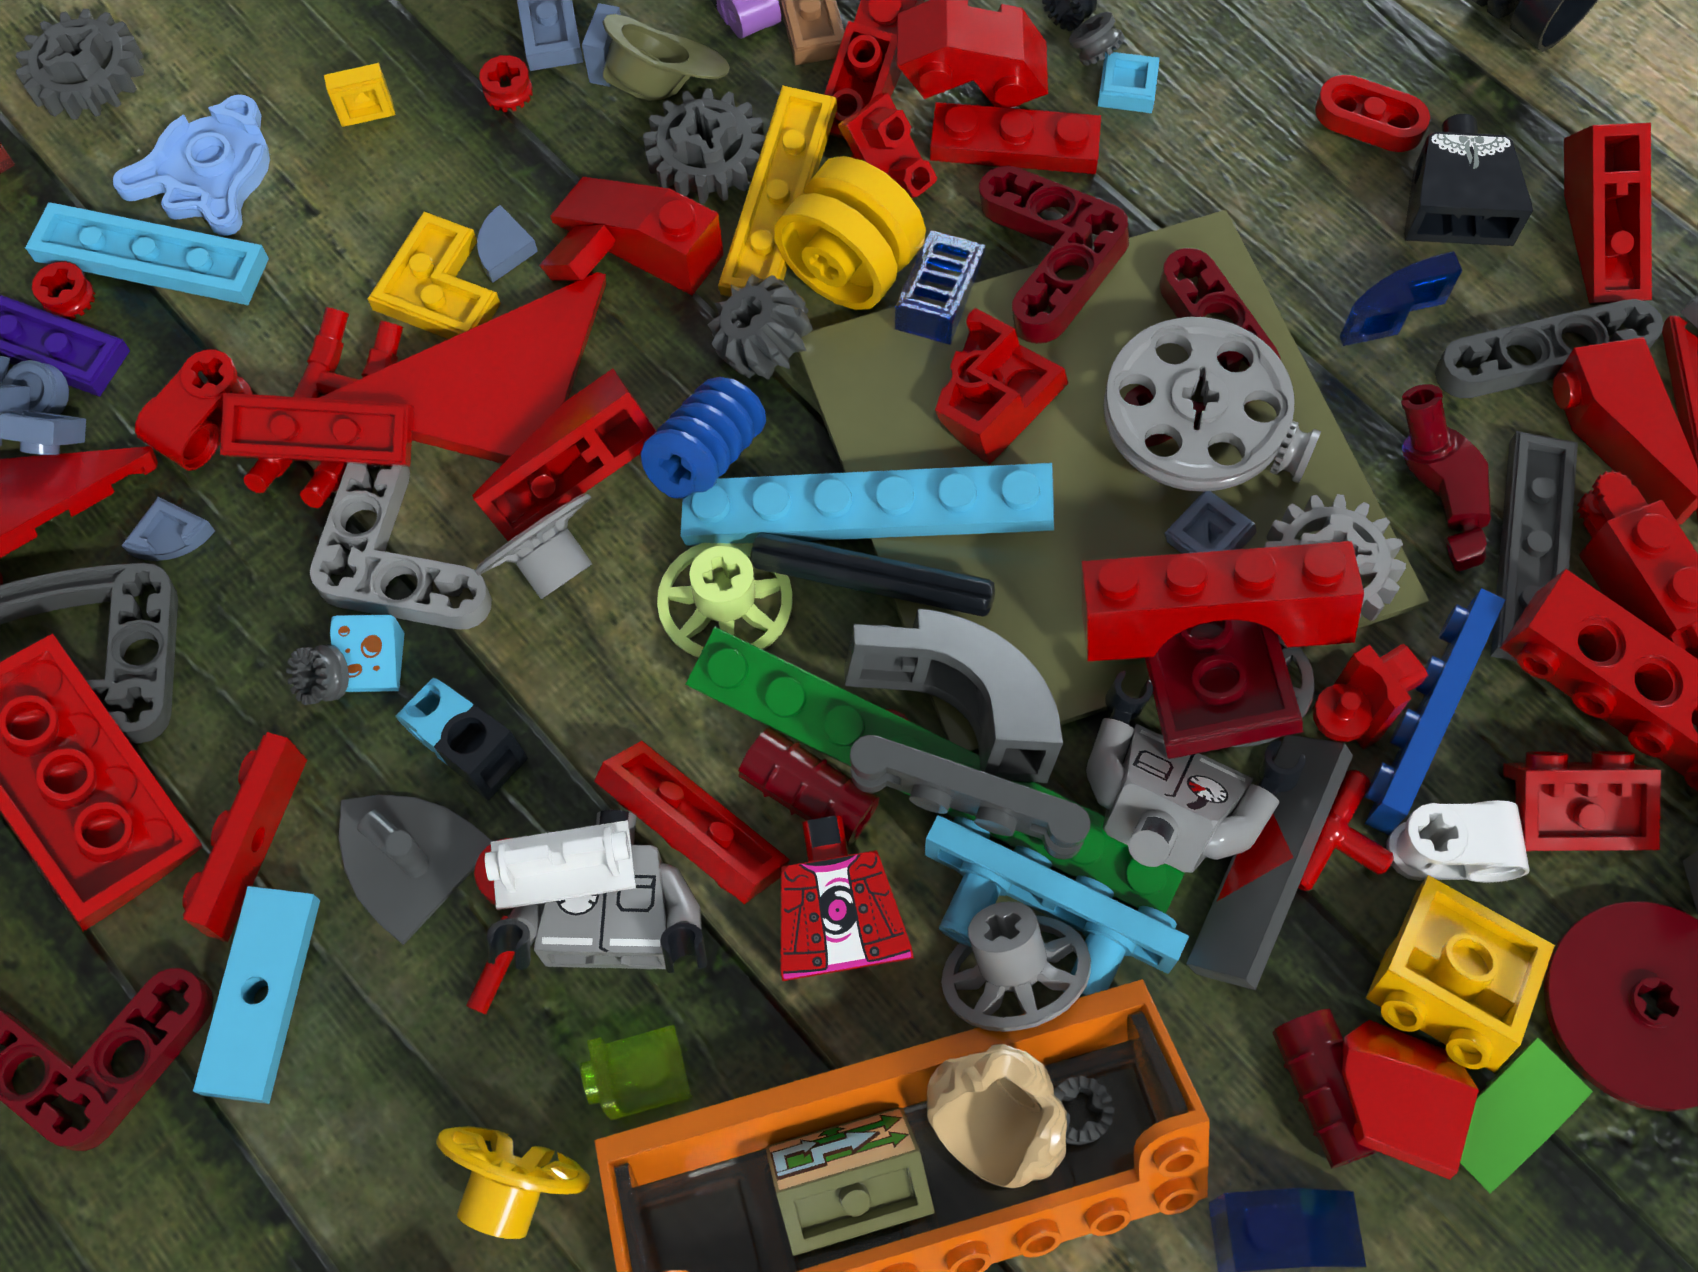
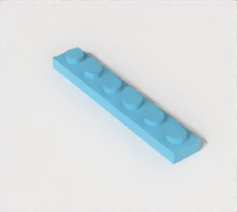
M1052 463L718 478L716 484L706 492H693L691 495L683 498L680 536L686 546H695L701 543H754L756 536L761 533L801 541L1054 531Z

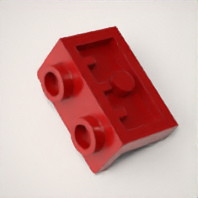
M1530 751L1526 752L1525 763L1503 764V776L1516 781V804L1519 808L1526 851L1660 850L1661 770L1635 763V753L1593 751L1591 762H1568L1567 753Z

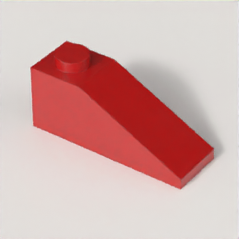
M1651 122L1589 126L1564 138V197L1589 304L1613 303L1627 299L1650 301L1652 300Z
M582 177L551 214L552 223L569 232L574 226L605 225L616 239L615 245L608 252L690 295L696 292L724 255L719 214L670 188Z
M1641 337L1574 348L1553 379L1554 399L1557 405L1564 409L1572 431L1615 472L1620 471L1622 475H1627V478L1632 480L1631 485L1637 487L1648 504L1663 500L1679 525L1683 524L1698 508V467L1645 338Z
M612 368L566 400L472 495L473 499L504 538L509 541L544 516L579 495L584 494L640 455L645 441L657 431L646 413Z

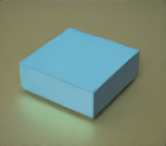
M1105 52L1097 107L1152 113L1160 58L1113 52L1109 56Z

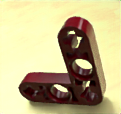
M1013 166L997 167L987 172L979 183L982 211L985 216L995 223L1054 246L1016 293L1012 301L1014 327L1018 336L1027 342L1035 344L1047 343L1057 339L1066 330L1126 252L1129 246L1128 216L1123 209L1114 204ZM1050 207H1061L1068 211L1064 217L1057 220H1045L1039 217L1042 211ZM1092 234L1098 235L1094 242ZM1072 265L1081 266L1087 270L1082 277L1075 280H1064L1056 276L1059 270ZM1048 305L1050 308V314L1043 312ZM1031 313V314H1034V315H1036V316H1035V317H1030L1029 314Z
M1183 248L1176 250L1168 256L1163 266L1159 289L1177 318L1205 317L1211 313H1222L1228 316L1235 325L1246 329L1263 340L1281 360L1274 344L1207 253L1194 248ZM1178 273H1183L1186 278L1178 280ZM1197 276L1199 278L1197 286L1195 287L1193 282L1188 278H1193ZM1198 295L1200 300L1195 304ZM1236 351L1223 352L1217 356L1219 364L1230 372H1238L1242 361L1250 367L1248 359ZM1199 376V381H1203L1201 376ZM1138 385L1126 394L1124 400L1131 405L1143 406L1153 400V395L1145 386ZM1192 400L1193 409L1196 410L1195 428L1206 406H1204L1203 402ZM1154 434L1145 439V444L1147 447L1159 445L1172 439V437L1166 434Z
M169 968L158 972L146 982L75 1065L64 1058L15 1016L0 1008V1044L7 1047L0 1053V1101L45 1139L60 1147L72 1151H87L98 1147L112 1134L206 1023L212 1012L214 1001L211 989L204 980L182 968ZM172 990L184 993L183 997L189 1003L186 1011L181 1015L177 1012L169 1011L171 1007L165 1001L166 996ZM146 1019L155 1024L156 1028L167 1034L160 1041L157 1036L140 1028L139 1025ZM140 1040L145 1049V1058L140 1069L133 1075L125 1078L117 1077L111 1065L115 1051L125 1042ZM34 1056L40 1057L45 1065L44 1079L34 1091L18 1095L12 1082L15 1070L25 1059ZM61 1095L68 1101L85 1106L84 1113L90 1119L88 1125L83 1130L71 1127L73 1122L71 1117L61 1108L50 1103Z

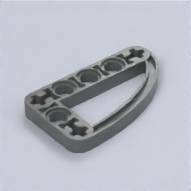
M148 563L96 566L55 572L0 585V624L53 610L111 602L105 679L86 681L101 702L105 700L113 712H109V714L131 744L152 741L164 732L169 725L172 712L178 595L172 581L162 568ZM153 585L157 592L149 595L147 599L146 613L151 621L142 620L141 608L134 598L142 595L144 586ZM152 639L158 642L159 649L157 655L150 662L139 666L130 665L125 662V652L135 641ZM144 699L152 710L142 711L139 721L131 723L124 711L134 710L136 700Z

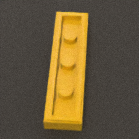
M782 85L719 280L718 288L721 295L731 297V285L741 289L744 288L752 274L763 280L771 275H774L777 279L784 280L788 264L782 258L775 243L774 225L799 195L804 194V187L819 169L837 111L836 97Z

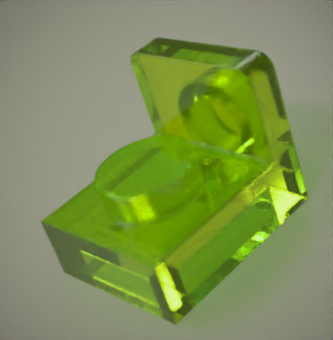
M674 1025L606 1043L602 1037L587 1040L591 1060L580 1063L584 1091L589 1105L600 1102L603 1112L611 1120L692 1098L679 1037Z

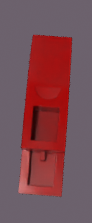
M924 0L860 1L854 22L848 21L824 93V95L833 96L837 99V111L829 135L845 139L838 124L863 109L877 94L889 93L891 97L902 72L897 66L898 13L924 3Z

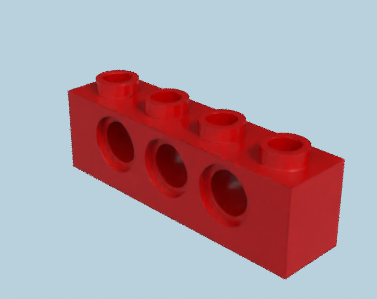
M1565 569L1535 593L1500 648L1517 659V663L1525 672L1534 677L1547 680L1570 696L1573 703L1581 711L1590 716L1601 718L1627 736L1631 745L1638 751L1652 757H1657L1683 775L1687 784L1698 792V733L1693 727L1694 724L1698 728V659ZM1579 645L1586 649L1590 659L1582 653ZM1635 683L1643 690L1645 697L1638 691Z

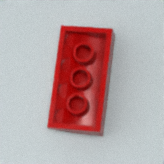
M53 633L0 662V813L84 932L168 875L202 848V844Z

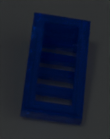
M930 230L896 304L895 330L951 345L985 254L986 245ZM937 251L966 258V262L937 255ZM934 265L960 272L959 277L932 270L931 267ZM929 281L953 288V290L950 292L925 285V282ZM920 296L947 304L945 307L936 304L919 300Z

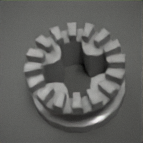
M1292 420L1290 429L1283 441L1282 447L1280 446L1270 473L1277 475L1281 471H1287L1291 474L1292 481L1299 483L1321 431L1313 429L1308 433L1302 432L1299 429V423Z

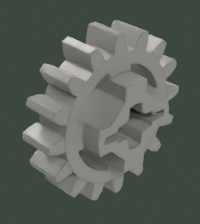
M1337 494L1331 507H1324L1318 495L1310 497L1304 511L1293 503L1289 505L1282 521L1275 520L1266 537L1269 542H1266L1264 546L1277 547L1352 541L1362 585H1368L1363 589L1364 598L1360 618L1362 614L1370 621L1378 617L1384 607L1383 603H1391L1400 588L1396 582H1398L1406 569V563L1394 559L1403 546L1402 540L1396 538L1385 539L1383 536L1390 521L1387 518L1378 519L1373 523L1368 520L1366 516L1369 512V504L1365 502L1360 504L1355 511L1346 509L1345 497ZM1321 530V531H1319V532L1316 533V534H1310V533H1309V532Z

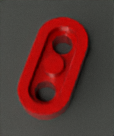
M1338 75L1327 80L1321 88L1315 106L1318 120L1327 129L1393 152H1405L1417 147L1422 141L1430 122V113L1427 106L1417 97L1353 75Z

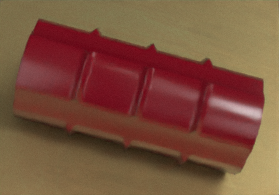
M771 727L766 728L758 736L747 751L738 770L741 779L763 792L764 797L769 796L789 809L791 815L797 814L806 821L842 815L847 848L860 836L879 804V796L858 789L851 777H847L827 764L826 759H819L802 748L799 742L794 743Z
M1318 1010L1295 1018L1275 1028L1272 1033L1285 1061L1284 1068L1290 1072L1300 1095L1298 1101L1302 1102L1314 1128L1313 1136L1318 1137L1331 1169L1378 1153L1375 1150L1358 1144L1354 1136L1353 1127L1357 1120L1342 1075L1344 1039L1331 1010Z

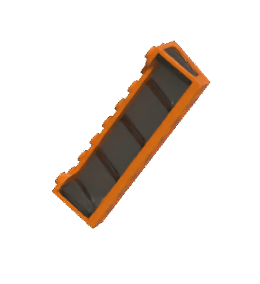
M1143 979L1080 997L1068 1010L1036 1027L1006 1032L986 1030L979 1027L594 1140L617 1272H984L991 1264L1020 1255L1039 1257L1055 1250L1062 1242L1091 1233L1096 1236L1114 1234L1126 1227L1130 1221L1159 1212L1166 1215L1182 1213L1193 1207L1199 1200L1208 1198L1210 1119ZM1005 1044L1026 1051L1045 1066L1053 1084V1089L1067 1078L1078 1077L1079 1075L1086 1076V1078H1094L1097 1080V1083L1104 1085L1107 1089L1106 1092L1112 1097V1106L1115 1107L1112 1116L1113 1122L1107 1132L1092 1143L1081 1146L1066 1144L1065 1158L1051 1176L1031 1181L1025 1186L1017 1188L991 1184L961 1164L946 1149L929 1123L927 1117L928 1083L937 1067L945 1060L986 1052L992 1045ZM1079 1092L1072 1101H1061L1066 1112L1070 1114L1069 1127H1073L1076 1131H1079L1082 1124L1087 1121L1095 1123L1097 1121V1113L1087 1108L1089 1096L1082 1092ZM897 1107L903 1108L920 1149L935 1213L793 1256L777 1199L766 1148L771 1144Z

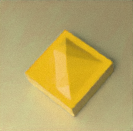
M379 63L324 75L327 92L342 127L396 115L393 100Z

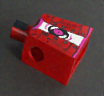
M842 815L802 822L808 862L781 867L782 981L913 959L912 947L877 850L849 855Z

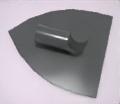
M379 794L341 800L338 837L345 873L361 904L387 932L404 946L475 869L479 855L493 841L472 823L450 809L416 797Z

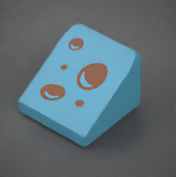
M332 616L330 627L331 645L341 651L348 665L349 681L346 692L399 691L405 633L394 616Z

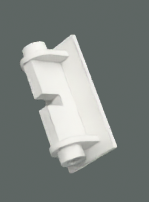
M628 820L491 842V852L485 853L487 877L489 881L494 880L497 910L636 888Z

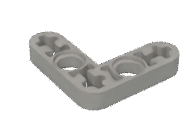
M347 463L310 568L312 583L321 597L328 604L339 608L377 615H392L398 619L452 629H470L483 622L491 610L492 598L481 575L478 576L474 569L456 564L385 552L409 483V467L390 466V470L381 469L374 483L368 469H378L381 465ZM373 487H375L380 497L372 493ZM370 510L377 514L375 524L368 531L361 534H352L345 530L347 520L355 512ZM341 546L345 547L348 550H351L349 557L346 555ZM348 561V565L354 573L353 578L343 577L339 585L335 586L330 579L331 574H342ZM409 574L418 579L415 591L407 598L393 600L385 595L386 586L396 576ZM433 581L436 584L440 594L432 593ZM463 588H469L474 599H465L460 603L459 608H453L449 598L445 595L460 596Z

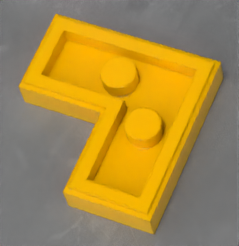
M423 212L368 297L372 310L446 339H450L490 321L501 305L497 292L456 277L477 244L474 230Z

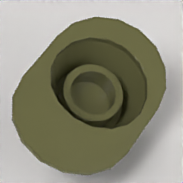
M618 14L606 15L602 22L605 31L612 38L607 60L603 68V78L607 83L637 98L648 101L666 99L675 95L691 76L702 79H719L727 76L730 70V66L724 57L699 42L653 29L644 23Z

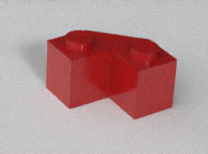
M929 0L898 13L897 66L924 99L973 80L994 107L1012 108L1048 94L1047 42L1023 8L1001 4L997 12L968 6V0Z

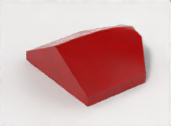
M1372 1020L1366 1021L1346 1035L1343 1044L1342 1075L1357 1120L1353 1127L1357 1143L1450 1180L1457 1174L1479 1089L1466 1068L1455 1063L1448 1056L1446 1049Z

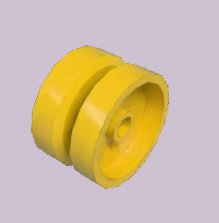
M847 156L829 158L804 187V194L799 195L774 225L775 243L782 258L796 276L826 299L837 305L854 310L871 309L881 301L896 281L897 272L906 267L923 246L926 234V227L921 212L905 189L887 173L873 165Z

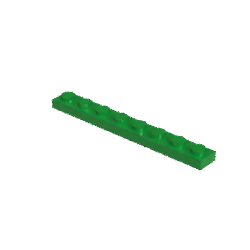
M714 627L685 684L851 767L850 752L854 742L862 736L875 735L981 771L979 755L717 627ZM1011 781L1083 807L1089 815L1090 830L1079 853L1065 860L1056 859L1049 855L1044 848L1042 839L1016 830L1013 836H1002L990 832L991 837L1013 848L1023 846L1032 849L1049 859L1052 867L1074 878L1086 876L1097 880L1114 892L1113 897L1137 909L1139 906H1148L1166 914L1185 872L1165 863L1157 867L1141 865L1130 854L1128 845L1108 836L1103 830L1105 816L1035 782ZM900 791V792H902V793H904V794L910 796L909 793ZM949 808L948 813H946L953 818L964 817L972 821L975 820V816Z

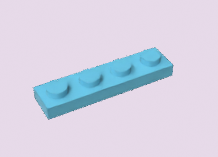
M48 202L25 247L35 262L52 264L54 262L66 261L75 264L83 272L243 305H249L269 260L263 246L259 244Z

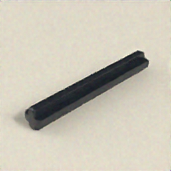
M761 533L756 536L751 550V561L756 569L982 617L989 614L994 602V582L981 577L767 533Z

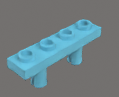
M937 815L926 837L925 856L959 872L963 876L939 925V930L949 938L972 947L968 937V927L973 917L982 909L995 904L999 895H1007L1082 932L1086 937L1085 943L1091 958V974L1087 987L1080 997L1109 989L1124 956H1132L1167 974L1170 973L1178 962L1189 936L1176 930V921L1167 914L1148 906H1139L1136 911L1112 899L1114 892L1097 880L1086 876H1077L1074 881L1051 870V861L1032 849L1016 846L1014 851L989 840L991 837L990 832L977 826L972 820L964 817H955L952 822ZM1077 957V959H1076V961H1075L1074 967H1073V969H1072V971H1071L1070 974L1075 975V973H1076L1077 964H1078V957Z

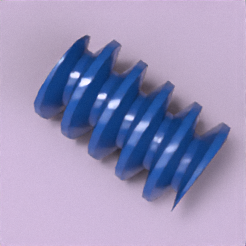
M716 377L704 381L682 403V406L674 411L670 418L657 429V432L645 441L640 454L642 467L649 480L661 492L671 498H686L693 492H706L716 484L717 478L726 473L729 465L740 457L741 452L750 446L753 438L763 431L766 424V414L761 401L747 386L734 379Z

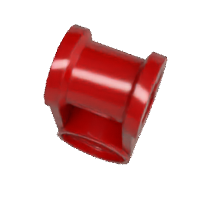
M205 349L197 352L186 360L183 367L161 392L142 408L135 422L137 438L188 471L196 470L211 459L221 443L223 393H230L231 391L236 394H253L252 389L242 377L237 376L236 366L226 353L216 349ZM199 371L207 378L208 382L206 384L198 376Z

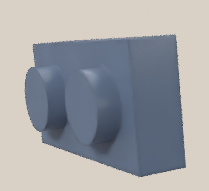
M517 0L525 53L530 71L583 63L572 0Z

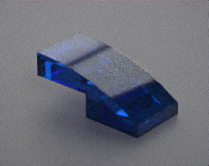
M1455 252L1436 255L1413 263L1382 279L1367 290L1353 304L1339 337L1343 346L1398 335L1410 311L1445 304L1463 271Z

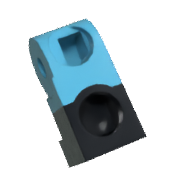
M434 677L396 715L398 721L417 740L434 752L442 762L463 777L471 788L488 801L528 759L526 753L509 729Z

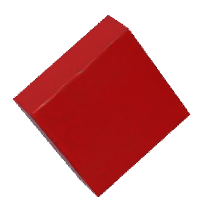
M605 225L574 226L539 266L551 280H584L615 245L616 239Z

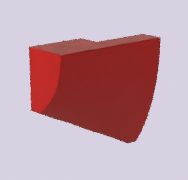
M974 308L966 319L969 334L963 351H955L950 365L952 378L948 385L942 388L935 411L938 419L961 444L990 465L1069 383L1063 367L1019 344L1015 328Z

